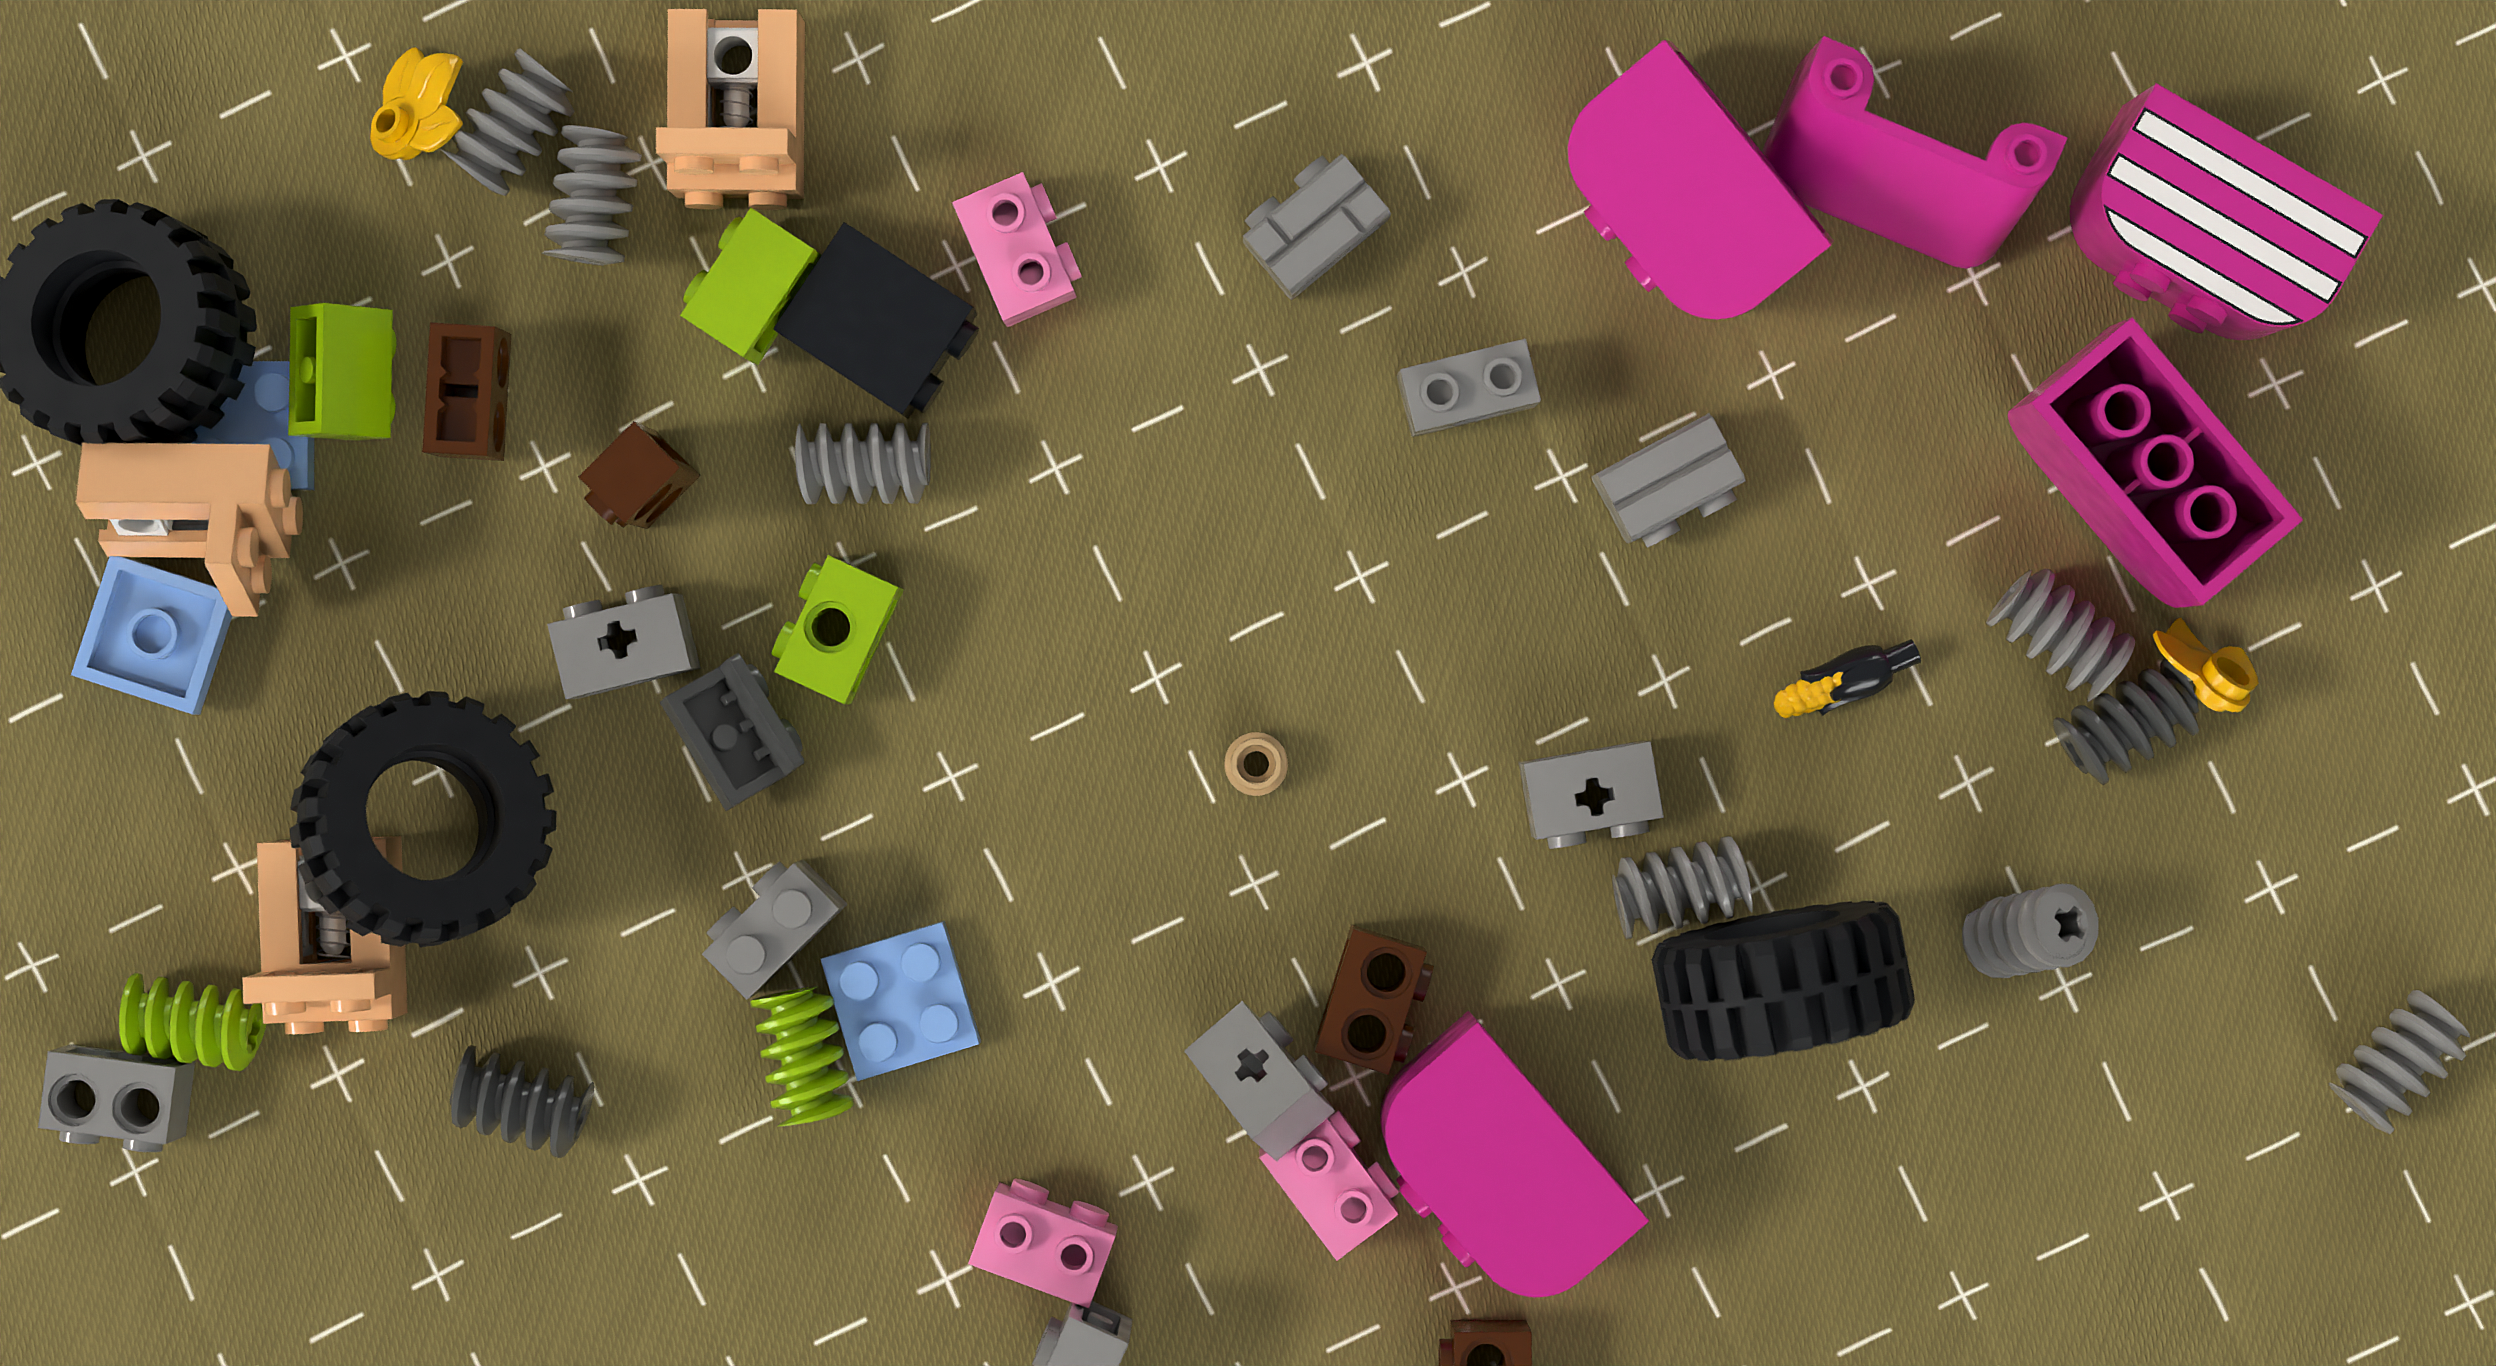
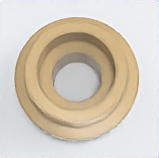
M1251 732L1238 737L1230 745L1225 756L1224 767L1228 780L1237 790L1247 795L1260 796L1274 791L1281 785L1287 774L1288 759L1285 749L1277 739L1266 733ZM1254 751L1262 752L1269 761L1267 771L1260 776H1252L1244 769L1245 757Z

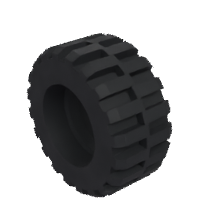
M101 199L94 204L95 209L84 203L64 209L61 212L63 221L59 223L47 218L32 229L31 233L35 239L28 246L18 243L7 258L13 265L5 278L0 276V372L6 374L0 378V388L8 401L20 405L21 415L33 425L50 431L51 435L82 446V443L191 444L196 441L198 435L195 429L200 425L212 429L225 416V413L220 409L228 397L237 400L245 386V383L238 381L243 365L251 367L253 364L256 347L247 343V332H255L257 329L255 309L242 303L243 300L249 298L251 292L244 276L232 270L234 260L222 247L209 241L208 236L154 207L139 202L129 205L119 199ZM150 276L158 291L161 305V321L156 341L147 357L131 373L117 381L98 385L90 373L85 354L86 332L91 317L100 302L116 287L135 278Z
M426 691L421 696L414 698L409 693L388 697L376 706H368L343 723L323 740L324 744L309 757L301 771L304 775L302 785L293 792L290 810L297 812V824L289 830L291 847L301 848L305 861L297 868L305 884L314 880L323 893V896L317 902L330 915L339 911L349 919L346 925L347 928L361 936L369 933L380 935L381 943L401 947L408 943H418L420 947L440 945L454 939L458 940L490 926L511 913L510 908L515 903L527 898L537 885L533 878L535 873L545 868L548 864L552 848L545 844V838L547 834L556 830L557 811L552 809L546 810L544 797L554 792L549 773L537 776L531 764V761L540 756L530 740L519 745L511 737L510 733L515 729L516 725L503 714L490 719L482 714L484 703L469 697H464L457 703L449 701L447 692ZM413 760L436 765L453 775L469 793L478 817V839L472 858L456 873L436 880L417 879L404 874L392 866L375 846L367 824V798L372 785L378 777L394 765Z
M1851 901L1830 905L1820 904L1798 909L1774 911L1757 916L1752 915L1724 923L1720 922L1698 930L1680 933V936L1663 940L1662 943L1657 945L1651 959L1667 1043L1679 1057L1681 1056L1687 1060L1697 1058L1698 1061H1712L1715 1059H1724L1725 1061L1738 1060L1744 1057H1765L1776 1055L1777 1053L1797 1052L1813 1049V1047L1845 1042L1851 1038L1877 1033L1880 1029L1898 1025L1900 1021H1904L1909 1017L1915 1001L1898 914L1885 902L1861 901L1853 903Z

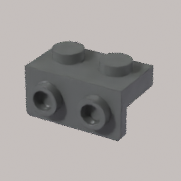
M739 653L728 658L718 668L669 694L660 701L661 706L725 811L730 810L780 781L805 763L800 753L803 747L797 731L788 720L784 718L779 719L767 699L769 697V688L763 675L754 665H746Z

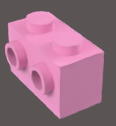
M1021 172L952 202L1001 318L1007 327L1077 298L1071 282L1082 278L1068 243L1065 242L1056 247L1053 243L1046 223L1057 219L1042 183L1030 188L1024 173Z
M1339 1110L1325 1119L1278 1161H1275L1262 1148L1259 1149L1261 1161L1336 1261L1399 1215L1397 1207L1391 1198L1400 1192L1377 1161L1370 1167H1367L1353 1149L1354 1146L1361 1142V1139Z
M1013 1179L1011 1186L999 1182L968 1264L1089 1308L1117 1233L1118 1226L1107 1222L1109 1213L1099 1207L1081 1201H1073L1071 1208L1047 1200L1049 1195L1047 1189L1025 1180Z

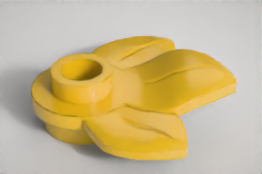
M416 47L409 49L400 56L388 73L383 86V106L378 109L372 119L370 141L375 152L391 160H410L418 156L422 151L428 153L436 151L458 132L463 122L453 109L446 106V103L463 64V60L460 57L447 53H436L424 57L422 51Z
M2177 618L2166 633L2158 630L2154 632L2153 637L2159 652L2175 669L2193 681L2195 684L2193 687L2195 695L2203 704L2218 712L2225 710L2241 712L2249 704V693L2259 683L2254 667L2244 649L2230 646L2213 653L2194 636L2182 618Z

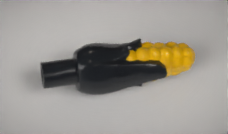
M1912 639L1886 650H1882L1878 645H1865L1851 649L1823 665L1800 671L1801 679L1796 684H1790L1785 690H1780L1776 694L1773 703L1774 708L1783 718H1790L1792 715L1801 716L1803 713H1811L1816 711V709L1823 716L1841 705L1868 698L1884 690L1892 683L1894 673L1921 663L1919 651Z

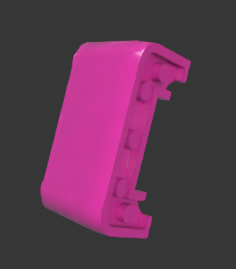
M1823 36L1797 65L1762 149L1763 154L1807 206L1954 267L1964 269L1978 267L1992 258L2054 171L2067 137L2035 124L2025 122L2014 124L1997 135L1991 144L1986 159H1980L1865 111L1875 80L1871 64L1865 55L1856 49Z

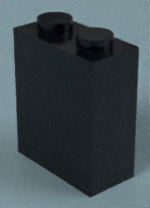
M843 222L773 330L909 419L915 409L922 413L928 410L944 384V381L938 378L937 375L950 356L957 360L962 358L974 341L979 328L972 324L978 315L973 306Z

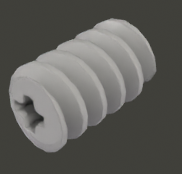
M521 48L517 49L514 55L524 72L518 74L502 68L498 75L507 89L506 94L485 88L481 94L490 107L491 112L486 114L469 108L465 114L475 129L474 133L470 134L458 130L452 137L459 149L456 154L440 149L489 190L504 196L509 193L510 189L502 177L501 171L505 170L523 176L526 172V168L518 157L517 152L520 150L535 156H539L542 152V148L534 137L533 132L536 130L554 137L558 133V129L549 113L555 111L571 117L575 112L565 95L567 91H573Z
M565 125L562 127L561 134L564 138L578 145V147L561 149L558 152L557 159L574 172L556 175L553 179V185L570 197L552 200L549 203L550 212L565 220V223L547 226L544 234L548 239L560 245L561 248L547 250L541 254L592 265L624 262L625 255L609 247L608 242L612 239L628 237L629 230L613 222L612 218L614 214L632 212L633 205L616 196L617 189L636 187L638 180L620 171L621 164L639 162L642 155L625 146V139L628 137L619 133L592 127Z
M820 423L814 442H808L803 428L799 424L796 434L795 462L797 482L806 504H817L825 486L831 503L842 504L850 486L857 503L867 504L871 498L874 486H876L882 502L893 504L899 487L902 486L908 502L918 504L925 486L930 483L931 445L929 424L922 423L917 440L910 441L904 423H897L891 441H884L878 423H871L866 440L859 441L852 423H845L839 442H833L826 423Z
M2042 569L2031 575L2032 570H2029L2015 581L1991 611L1986 624L1992 627L2006 618L2013 621L2006 640L2012 643L2022 636L2029 634L2032 640L2026 656L2032 659L2049 650L2052 656L2045 672L2053 675L2066 666L2070 667L2072 671L2065 688L2073 691L2088 682L2092 685L2087 697V702H2089L2104 691L2126 666L2135 646L2134 637L2129 633H2122L2112 638L2115 623L2111 618L2102 617L2092 622L2095 607L2091 602L2082 601L2072 606L2075 591L2070 585H2062L2051 591L2055 580L2054 572L2050 569Z
M1731 836L1721 837L1718 844L1717 857L1707 842H1696L1692 862L1681 847H1672L1669 852L1667 867H1665L1656 852H1647L1644 857L1642 872H1640L1631 857H1623L1619 862L1617 877L1613 875L1612 878L1618 916L1626 939L1633 938L1635 919L1638 918L1643 920L1651 934L1658 933L1659 919L1662 913H1667L1675 928L1680 929L1683 928L1685 909L1692 908L1701 924L1708 923L1711 903L1718 904L1726 919L1733 918L1736 898L1742 897L1750 912L1752 913L1753 911L1747 867L1738 845Z
M2059 883L2051 887L2027 890L2020 894L2014 893L2006 897H1996L1985 902L1981 908L1966 915L1962 928L1963 947L1968 960L1979 972L1992 978H2010L2015 975L2021 976L2028 973H2038L2043 970H2054L2059 967H2070L2082 962L2093 950L2098 937V916L2094 904L2087 894L2073 884Z
M2413 990L2407 997L2408 1004L2414 1014L2403 1009H2394L2390 1013L2389 1019L2396 1032L2384 1027H2376L2372 1032V1039L2379 1051L2365 1045H2359L2355 1049L2353 1054L2361 1069L2344 1063L2337 1067L2336 1074L2344 1088L2331 1082L2328 1083L2337 1096L2357 1115L2375 1128L2388 1134L2395 1130L2385 1113L2389 1108L2407 1116L2413 1112L2403 1095L2407 1090L2425 1098L2430 1094L2427 1085L2421 1077L2425 1071L2442 1079L2448 1076V1072L2439 1059L2443 1053L2460 1061H2463L2466 1057L2457 1038L2460 1035L2470 1038L2467 1029L2443 1006L2419 990Z

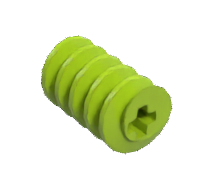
M134 973L127 980L120 1003L119 1034L121 1043L125 1051L132 1055L141 1056L149 1051L153 1058L166 1060L174 1055L177 1061L189 1064L199 1058L202 1065L215 1068L224 1061L228 1069L242 1071L248 1067L255 1057L266 1029V1024H263L262 1003L252 1004L250 1009L244 1008L243 990L233 988L225 1005H220L218 986L208 984L203 991L200 1001H194V986L190 981L183 980L175 996L169 997V982L167 978L157 977L153 982L150 992L144 993L143 975Z
M818 986L769 994L750 1001L752 1008L771 1010L772 1016L756 1025L755 1029L756 1033L776 1035V1042L761 1050L760 1055L761 1058L781 1061V1067L765 1076L766 1083L785 1085L786 1087L785 1093L770 1101L771 1108L789 1110L791 1112V1117L778 1126L797 1125L831 1118L847 1111L854 1105L853 1098L850 1095L833 1093V1090L845 1084L849 1077L845 1070L828 1068V1065L841 1058L844 1052L840 1045L823 1043L824 1039L839 1030V1026L835 1020L818 1018L819 1014L834 1005L832 996L813 993V990Z

